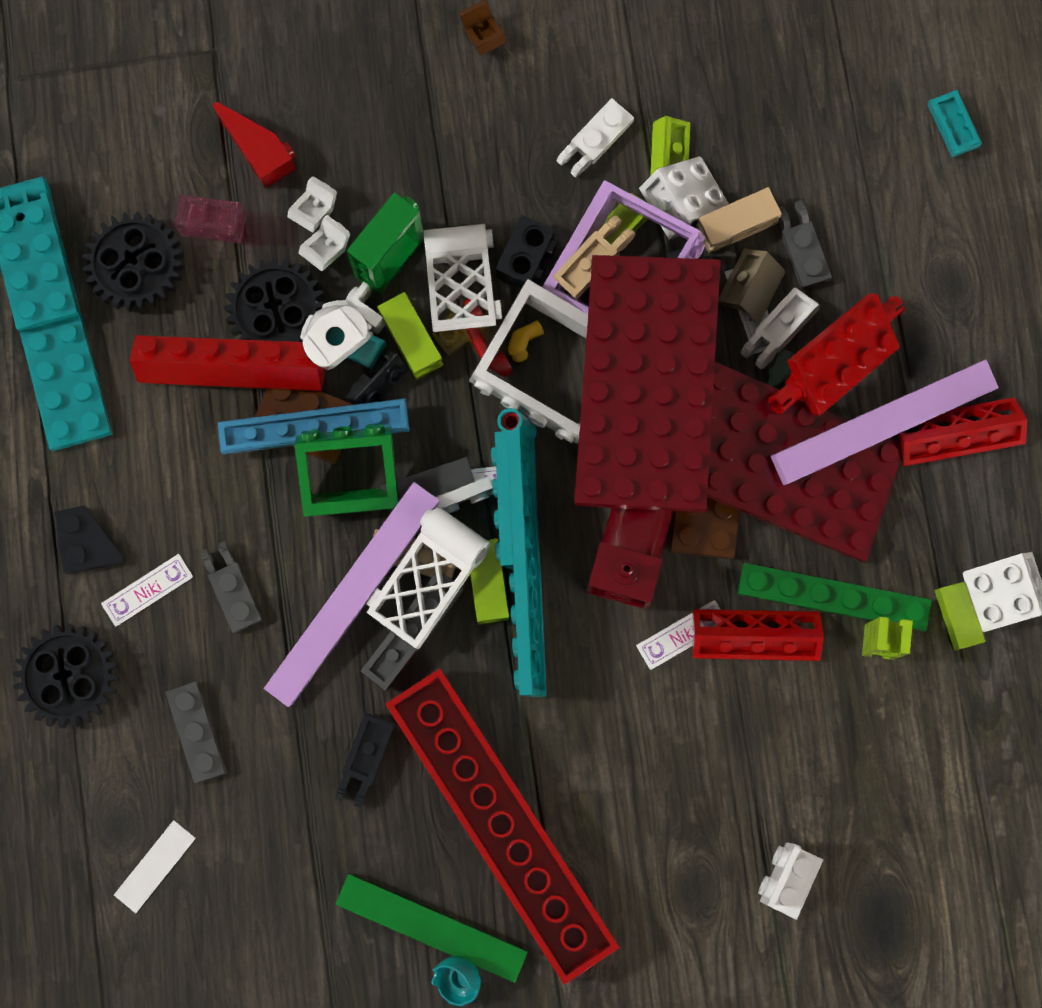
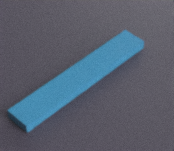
M406 399L218 422L221 454L226 455L295 446L296 436L301 435L303 431H311L312 429H318L321 433L333 432L334 428L350 426L352 430L365 429V426L369 424H384V427L392 426V434L409 432Z

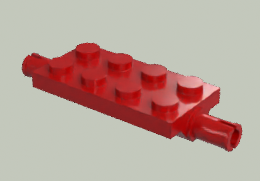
M868 294L787 361L792 373L789 379H787L786 385L768 399L769 404L777 401L771 406L773 411L777 414H783L797 400H802L807 404L811 415L823 414L900 348L890 322L905 311V306L897 309L903 304V301L897 296H891L882 305L878 294Z

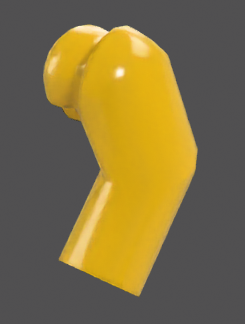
M538 320L513 332L507 348L508 354L512 355L513 361L522 362L528 357V352L526 351L528 342L544 334Z

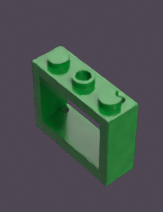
M395 192L347 249L355 278L361 283H367L370 289L378 296L383 293L424 242V232L418 204L410 197L404 196L402 198Z
M369 424L365 426V429L352 430L350 426L334 428L333 432L321 433L318 429H312L311 431H303L301 435L296 436L294 445L304 517L394 509L399 503L392 426L384 427V424ZM382 445L387 491L376 488L312 494L307 452Z

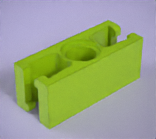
M405 292L377 306L379 314L383 317L387 329L416 380L443 366L441 355Z
M498 539L487 540L491 543L490 550L480 565L471 572L478 625L509 621L501 561H497L495 545Z
M878 617L865 624L862 656L872 657V655H880L884 659L894 660L910 654L913 621L901 620L893 622L889 621L887 617Z

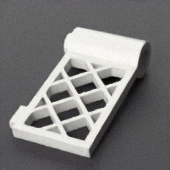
M485 224L424 230L433 332L495 326L496 319H502L500 300H493L488 248H494L492 229L486 230ZM483 259V263L475 271L465 265L469 260ZM447 263L452 267L442 274L434 269L433 264ZM458 271L469 276L461 284L450 279ZM475 281L485 286L478 294L467 289ZM444 284L454 289L446 298L436 292ZM461 294L471 300L463 309L453 303ZM477 305H480L488 310L489 315L474 316L470 312ZM446 308L456 313L452 319L438 320V316Z
M440 507L434 510L429 509L425 512L420 520L422 526L421 533L383 589L376 588L366 602L370 607L367 611L369 615L416 649L422 646L468 576L485 559L491 547L489 541ZM426 544L433 550L434 563L419 566L417 553ZM439 554L447 560L440 561ZM454 564L462 570L454 582L443 583L441 566ZM435 568L438 585L422 588L420 571ZM414 572L416 589L401 592L400 578L403 574ZM439 590L440 603L437 608L425 610L423 593ZM417 594L420 612L404 615L402 597ZM396 598L398 616L386 618L378 612L386 600ZM432 614V615L430 616V618L428 619V621H427V616H426V615ZM421 617L422 630L416 638L407 633L405 619ZM399 621L400 627H398L393 622Z

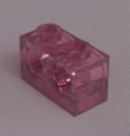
M179 195L175 226L181 236L242 244L247 214L241 202Z

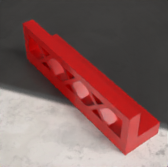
M1015 397L951 409L914 426V428L921 429L920 431L911 433L903 431L897 434L902 453V465L904 467L1026 444L1027 418ZM1009 409L1012 412V414L1009 415H1001L997 413L999 411ZM976 416V417H979V418H982V419H981V420L972 421V420H968V419H966V418H967V417ZM947 422L951 425L942 427L936 425V423Z
M693 609V658L821 660L824 635L819 611ZM700 620L714 621L718 625L715 627H701ZM736 621H744L747 624H749V626L737 627L733 623ZM767 622H777L781 627L770 628L765 624ZM799 622L813 623L814 629H802L797 624Z

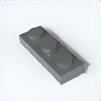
M195 681L166 691L165 693L194 784L226 774L225 765L198 682Z

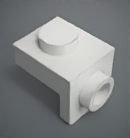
M311 177L308 180L306 192L289 208L287 217L313 233L321 225L322 219L333 212L337 191L317 178Z
M327 215L322 219L320 229L300 246L298 253L320 271H323L345 252L350 232L342 224Z
M363 282L359 288L355 286L349 292L346 300L349 302V306L355 308L363 316L369 331L371 329L376 334H379L385 326V322L381 315L364 304L371 295V289L367 283Z

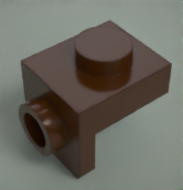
M486 0L460 12L459 15L465 34L479 55L507 43L505 34L492 17Z

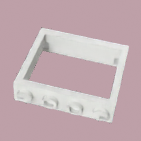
M527 279L469 381L474 384V387L481 390L480 393L486 396L492 394L501 399V404L507 409L514 408L517 411L520 410L529 416L528 419L533 424L542 428L547 426L556 431L555 435L562 440L564 438L570 443L574 442L577 444L579 442L580 422L577 424L486 371L525 303L584 338L587 336L588 314Z

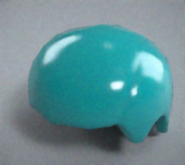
M459 956L448 957L432 970L435 973L431 983L438 987L440 995L449 1004L461 1007L473 1002L478 996L481 978L478 968L468 959Z

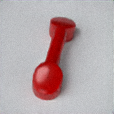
M470 299L463 300L462 309L471 301ZM479 305L470 312L474 316H483ZM479 328L465 329L477 353L482 358L488 345ZM500 351L495 354L488 368L501 377L512 374V367L504 353Z

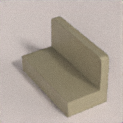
M744 248L719 296L718 302L725 308L742 310L753 322L759 323L785 274V270L767 251Z

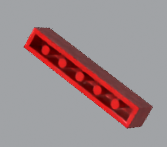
M135 335L129 359L138 383L322 391L325 368L318 366L307 356L303 348V342Z

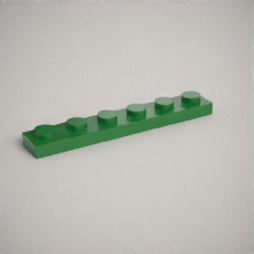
M748 563L742 564L737 595L866 621H873L878 617H887L889 621L893 622L910 620L913 621L912 630L922 632L927 631L932 601L931 599Z

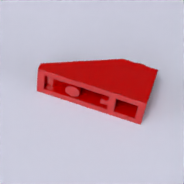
M219 102L212 104L221 123L265 188L296 170L292 160L296 155L287 141L281 143L275 133Z

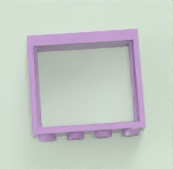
M604 180L542 288L588 314L589 305L565 293L566 289L553 278V275L595 231L598 232L616 202L687 239L688 241L678 258L698 259L705 247V237L701 231Z

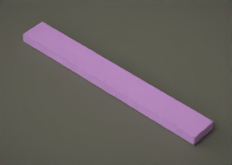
M983 360L771 455V459L782 484L786 485L999 387L987 360Z
M412 483L263 689L288 708L294 704L366 605L375 589L379 587L422 527L420 524L422 516L427 510H434L440 503L439 499L417 483Z

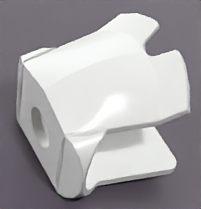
M337 300L323 304L321 310L316 311L314 315H309L302 328L300 338L303 340V348L307 356L318 366L330 370L365 344L373 333L369 332L368 325L363 316L355 308L349 306L347 300ZM332 327L341 328L345 335L344 341L338 346L330 345L326 340V333Z

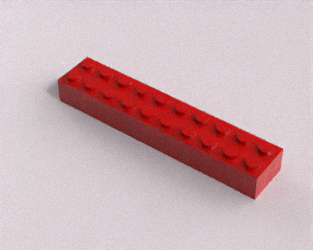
M439 668L387 702V708L563 984H567L619 949V945L442 670Z

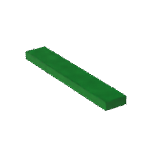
M348 874L335 904L447 954L466 958L475 966L514 983L528 953L527 950L352 874Z

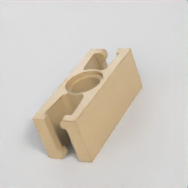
M769 187L699 217V224L696 225V229L700 230L705 237V247L710 254L778 224V218L781 217L782 213Z

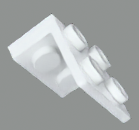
M701 157L658 168L639 188L649 204L688 225L698 220L699 217L729 204ZM661 226L669 240L679 236Z
M1032 552L1021 553L963 572V577L982 632L1042 616V580Z
M786 842L784 847L779 846L772 859V864L776 865L771 877L765 876L760 885L758 894L762 895L759 902L797 920L823 859L802 850L801 846Z

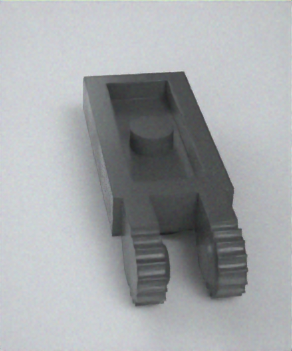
M803 201L794 202V212L800 225L792 228L787 210L783 206L779 207L782 213L781 217L778 218L782 230L781 236L801 290L830 281L832 276L813 224L811 221L809 222L808 213Z
M223 541L218 546L227 567L217 571L211 553L205 549L200 554L209 572L208 578L232 633H236L263 621L239 564L235 562L227 543Z

